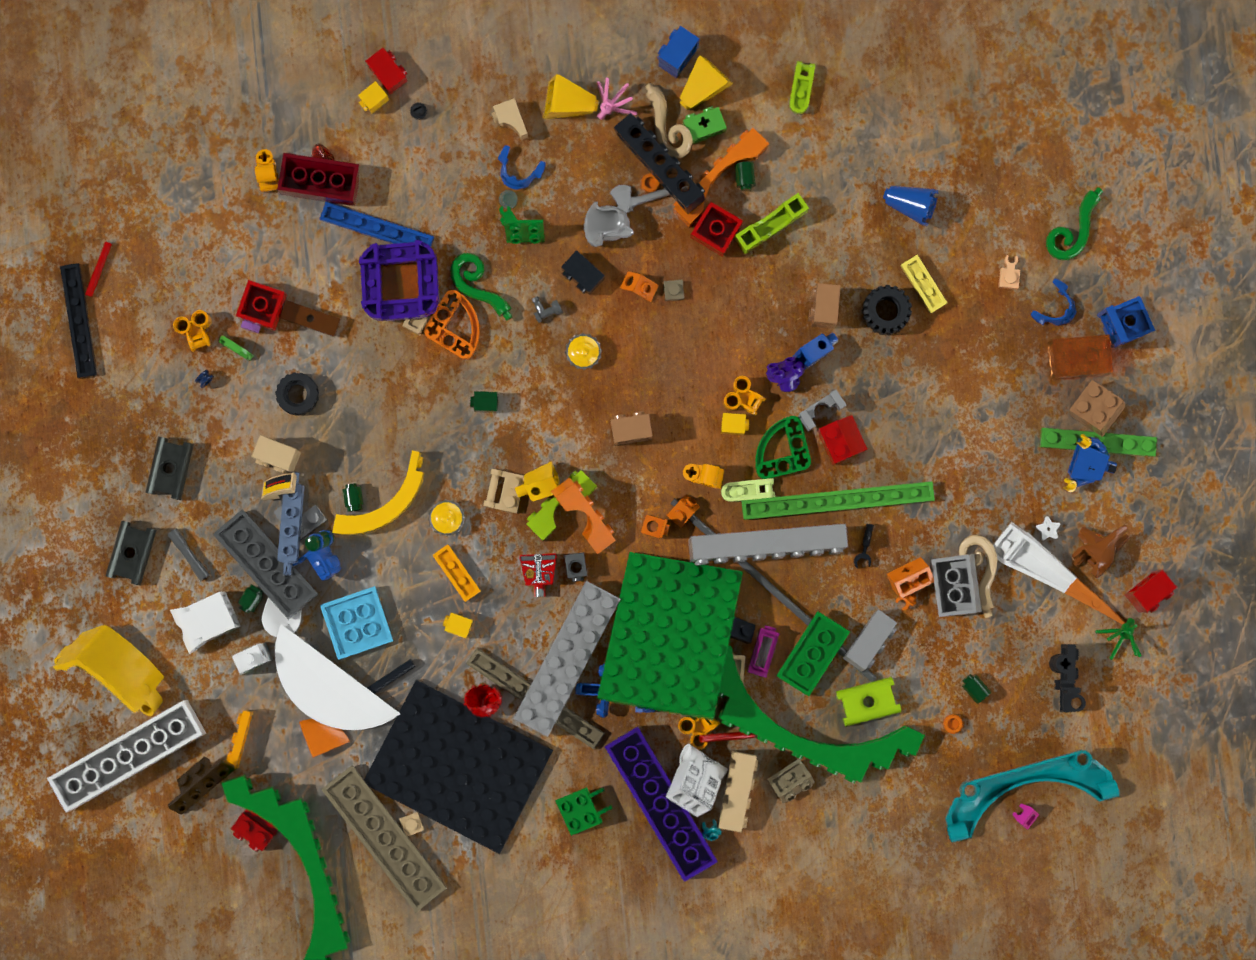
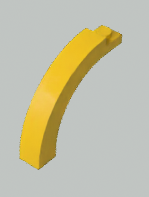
M412 450L404 483L388 503L375 511L363 515L347 516L336 514L332 533L340 535L365 534L383 528L400 517L414 501L423 482L425 473L418 471V468H422L423 464L421 453Z

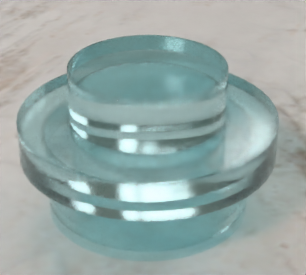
M505 190L500 194L499 203L503 208L507 209V206L512 209L517 205L518 197L512 190Z

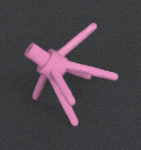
M609 78L605 79L604 92L600 81L597 82L603 101L600 106L601 110L597 114L599 119L603 120L607 114L610 115L613 111L637 115L635 111L617 108L631 101L632 97L615 104L616 100L628 88V83L610 100L608 99Z

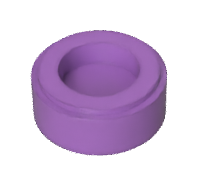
M246 320L242 321L240 326L245 330L258 334L261 328L260 325Z

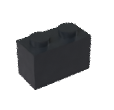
M577 250L561 266L562 275L568 281L573 280L577 283L576 288L583 294L587 292L590 295L605 279V275Z

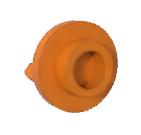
M915 593L901 599L898 596L895 602L898 603L900 600H904L906 605L902 609L907 610L910 605L914 606L917 603V597Z

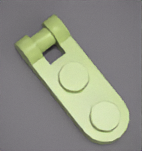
M774 479L729 482L722 487L721 495L728 502L775 497V492H773L772 488ZM765 485L764 493H760L759 486Z

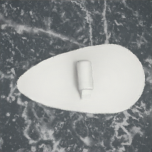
M268 598L262 614L263 627L274 637H277L281 624L295 633L301 622L302 609L288 620Z

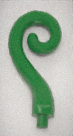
M1097 187L1094 192L1089 190L1084 196L1079 208V236L1076 243L1070 249L1065 251L1058 249L1055 245V239L1058 235H1064V245H1071L1074 239L1071 230L1066 227H1057L1050 231L1046 239V247L1053 258L1069 260L1079 255L1085 248L1090 232V216L1093 209L1101 201L1099 197L1103 193L1101 188Z
M472 253L458 255L450 267V276L455 287L466 296L490 304L499 317L503 316L506 321L510 320L513 317L509 312L512 308L504 298L496 293L467 285L460 275L461 266L466 262H472L476 265V271L471 273L465 270L463 275L468 281H477L482 277L485 270L483 261Z

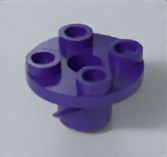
M788 357L784 361L767 365L766 374L769 381L778 383L777 386L780 387L781 391L791 392L800 384L799 377L804 374L805 368L804 364L797 361L795 357Z

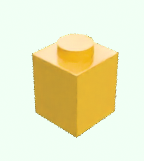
M376 81L358 95L361 100L358 102L365 112L369 110L371 114L389 101L388 95Z
M722 414L721 434L744 435L745 431L749 430V419H746V414Z
M450 613V616L446 615L444 619V631L468 638L474 620Z

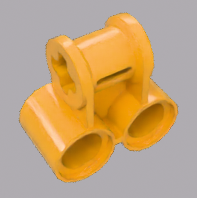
M267 149L260 150L256 154L257 166H255V176L257 183H259L260 191L277 190L279 175L272 152Z
M195 311L192 314L191 321L186 317L175 319L173 323L174 330L182 336H187L192 352L205 345L211 346L205 329L209 328L212 320L205 311ZM204 315L206 317L205 322L198 324V317ZM182 322H187V329L184 331H180V324Z
M739 376L733 383L734 392H730L725 396L723 405L729 411H735L740 406L745 411L756 416L760 404L766 399L760 394L749 390L751 386L749 378ZM745 381L747 388L745 390L738 389L737 382ZM729 397L736 398L737 405L729 406L727 399Z
M688 464L684 467L683 476L686 480L703 484L707 487L721 489L724 469L708 464ZM691 472H697L696 475L691 476Z
M686 716L679 720L678 728L683 734L692 733L690 743L699 750L705 748L708 742H704L701 746H696L693 743L694 737L708 734L720 722L714 718V720H709L711 723L709 724L706 719L696 717L693 720L691 717ZM684 720L692 722V728L688 731L681 728Z

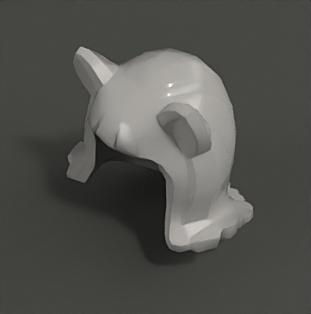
M594 202L588 209L584 220V232L587 242L591 246L598 247L603 245V241H615L632 236L634 231L630 228V221L627 216L630 205L622 203L617 207L610 205L599 207L598 202Z

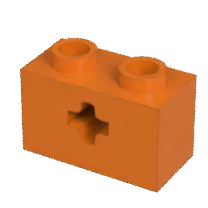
M921 557L887 573L891 587L900 599L934 583L930 567Z

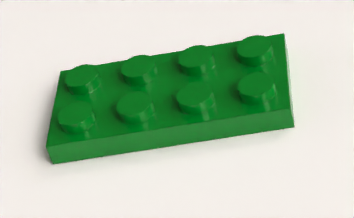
M817 611L776 676L809 697L850 631Z

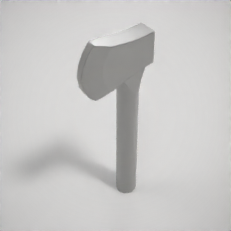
M618 185L610 192L617 205L622 203L630 205L628 212L633 211V208L641 203L670 196L667 190L663 189L631 197V187L628 185ZM687 186L682 187L680 191H687Z

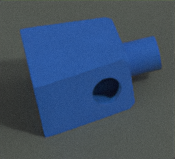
M822 333L802 346L792 357L802 362L806 370L827 356L834 349L833 345L838 343V339L834 333L828 336Z

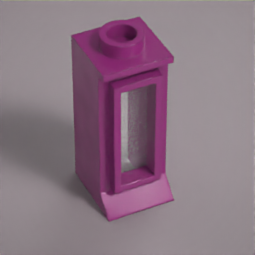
M765 625L764 629H759L748 666V673L767 678L780 634L776 632V628Z

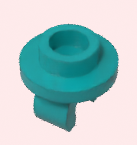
M715 819L712 820L713 826L711 828H707L705 822L702 823L704 830L702 836L709 841L716 840L722 833Z

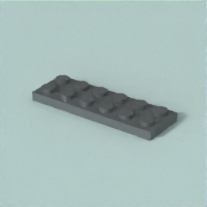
M243 509L213 533L214 537L288 620L318 595L293 565L291 566V575H283L284 563L277 560L278 548Z

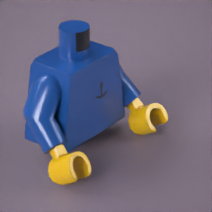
M1081 434L1083 439H1078L1068 469L1069 476L1073 479H1064V482L1068 483V485L1063 487V489L1068 492H1073L1076 487L1093 483L1096 480H1102L1104 472L1115 473L1117 463L1108 461L1109 454L1106 446L1097 437H1087Z

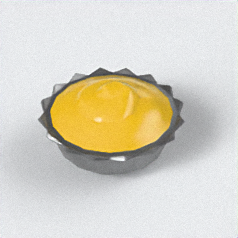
M584 333L580 335L575 334L573 338L569 339V343L566 344V360L570 362L571 366L586 370L598 364L602 349L596 337Z
M447 499L432 505L428 517L429 526L433 528V531L440 536L445 535L447 537L461 531L465 519L464 510L460 507V504Z

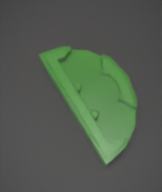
M223 335L218 340L219 343L248 361H251L254 356Z

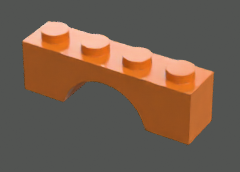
M568 478L554 488L551 493L566 512L580 510L586 513L587 525L582 535L593 550L599 554L616 541L612 536L615 532L609 524L604 525L602 522L604 517L599 510H593L591 506L594 503L588 495L585 497L582 495L583 488L577 481L573 482Z

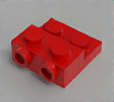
M247 809L239 816L231 828L234 831L233 836L241 841L244 838L250 842L248 846L256 852L259 850L264 851L278 832L270 822Z

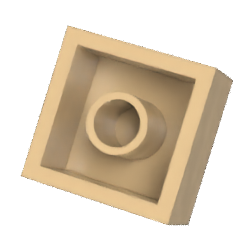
M260 435L252 457L256 459L255 463L266 468L272 465L274 466L273 470L286 474L294 472L301 452Z

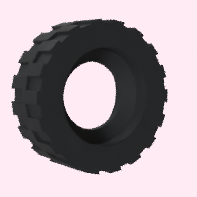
M294 372L290 375H285L286 377L282 378L280 383L277 384V391H275L279 406L285 412L295 416L306 415V413L311 412L316 407L317 401H319L317 384L308 375ZM301 385L306 389L307 397L302 403L296 404L290 401L288 391L292 386Z

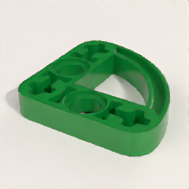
M789 416L776 422L766 431L758 444L755 468L760 479H770L804 471L811 464L802 422L796 416ZM790 420L798 423L795 429L796 433L800 431L801 435L796 434L790 437V434H793L792 427H788ZM785 428L791 455L763 462L765 448L769 440L776 432ZM795 438H800L803 441V446L799 449L794 448L792 445V441ZM805 449L806 453H802V457L807 459L805 467H802L801 464H797V461L800 460L799 454L795 456L794 452H800ZM786 461L789 464V469L786 472L780 471L778 468L779 462ZM771 463H775V470L778 474H774V470L769 471L768 476L760 473V470L763 468L762 466L772 468Z

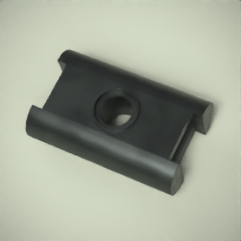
M158 436L145 493L155 495L156 491L172 494V499L181 500L194 444L184 442L183 446L168 443L167 438ZM172 463L174 470L172 473L167 474L165 467L167 464Z
M121 520L105 576L110 578H116V575L132 579L131 584L141 586L156 530L152 528H146V531L130 527V522ZM131 547L135 550L133 558L127 556V550Z

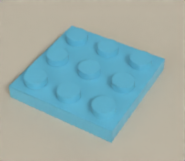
M375 586L320 605L338 660L394 641Z

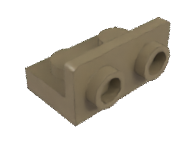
M797 759L767 779L782 803L792 801L798 793L807 791L815 783L800 759Z

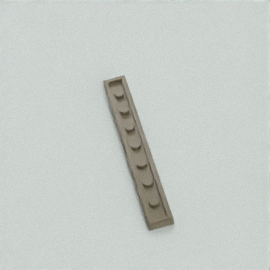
M478 648L475 649L466 663L521 701L531 685ZM565 706L555 724L592 749L596 748L605 734Z

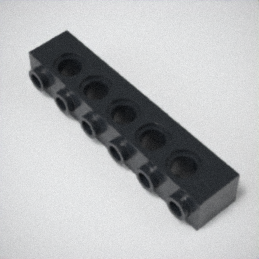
M630 113L614 126L616 135L685 212L689 214L705 201V190L699 183L695 184L691 180L693 177L686 169L683 171L680 168L681 164L675 156L671 158L667 153L669 151L663 143L659 144L655 140L657 138L650 129L647 131L643 127L645 124L640 117L637 116L635 118ZM635 133H641V136L638 138L632 137ZM648 146L653 147L651 151H644ZM661 159L665 160V163L662 165L656 164ZM671 173L678 174L675 178L668 177ZM684 186L690 187L686 192L680 191Z

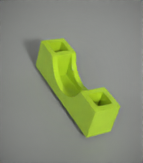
M797 193L768 216L736 234L734 240L743 253L747 254L806 214L809 207L800 194Z
M575 470L568 477L573 482L577 481L583 488L581 493L584 497L586 495L589 496L597 488V485L582 470L579 472ZM555 497L551 500L547 498L540 505L542 509L538 513L534 511L527 518L529 522L526 525L542 541L557 528L554 522V512L560 503Z

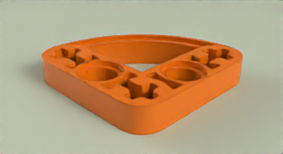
M449 290L440 301L436 312L432 314L425 325L424 333L429 340L463 360H468L477 349L480 327L478 317L471 303L458 291ZM455 294L458 301L451 303L450 308H453V310L450 311L449 308L442 305L444 303L448 305L450 302L449 295L454 296ZM460 304L468 313L471 321L470 343L446 329ZM446 310L448 318L440 320L437 317L438 312ZM435 319L438 323L443 324V326L440 327L438 325L436 328L438 333L430 336L428 329L434 328L436 323L433 320ZM452 336L454 344L446 346L444 344L445 337ZM458 341H461L459 346L463 348L469 347V355H461L462 351L458 348L456 351L453 350L457 346Z

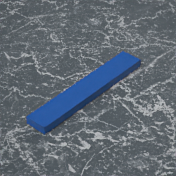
M325 202L320 216V221L391 244L421 240L431 247L434 236L329 202Z

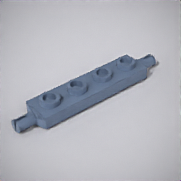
M294 472L297 476L295 493L283 494L277 558L279 562L284 563L283 575H291V566L297 563L299 559L305 488L299 484V472Z

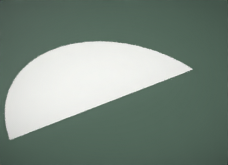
M280 625L275 644V661L278 676L285 692L302 712L324 725L343 730L373 728L391 721L400 715L398 711L285 626Z

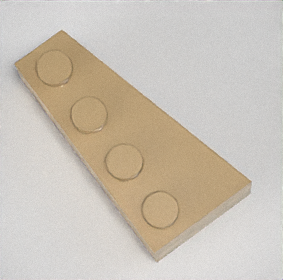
M732 750L718 828L742 832V828L746 829L748 817H745L746 809L750 808L751 798H749L750 790H753L755 782L753 773L757 770L758 766L756 755Z

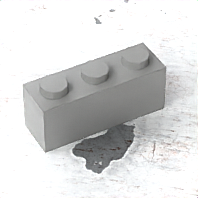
M879 609L875 611L843 659L861 672L866 668L869 670L875 662L873 658L876 653L880 654L885 648L884 642L887 637L891 638L897 629L894 627L897 622Z

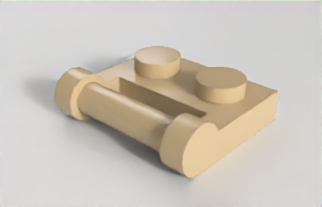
M491 469L490 474L492 477L486 501L484 500L483 506L517 514L520 498L516 494L515 487L524 484V476ZM499 477H503L505 479L500 502L494 503Z

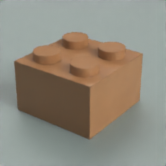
M817 283L816 287L812 288L810 302L813 303V307L809 310L808 315L811 327L835 328L838 320L841 285Z
M1091 380L1069 411L1072 418L1103 437L1124 410L1125 403L1123 399Z
M644 411L635 412L631 417H625V414L616 415L611 420L614 446L652 440L649 414H645Z

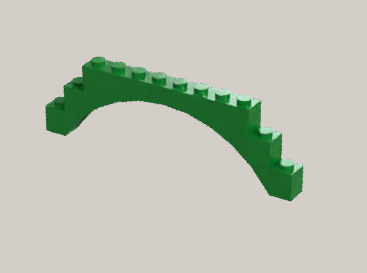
M728 646L718 695L721 698H724L725 695L728 696L719 715V718L722 719V724L731 728L733 725L740 727V732L746 735L753 733L757 735L756 739L766 744L768 741L775 743V748L784 752L785 749L792 751L793 756L799 759L806 757L810 759V764L819 768L821 765L828 767V772L834 775L841 773L845 775L844 779L854 784L856 781L862 782L870 762H873L871 766L882 770L883 767L889 769L898 748L900 749L899 753L907 757L910 754L916 756L925 735L906 725L880 738L852 744L816 742L786 730L762 712L747 693L736 668L732 647Z
M246 774L223 781L221 784L227 802L250 810L270 822L288 839L301 858L310 880L314 900V925L310 945L303 960H332L327 955L347 949L350 937L348 931H344L342 924L345 923L342 912L338 913L336 905H339L336 893L332 894L330 888L333 886L331 876H327L324 869L327 868L325 857H321L319 850L322 849L319 838L315 839L313 831L316 828L313 819L309 820L307 814L310 812L308 802L303 801L301 797L280 804L279 801L282 800L279 789L275 790L274 786L251 793L253 784L251 779L246 777Z

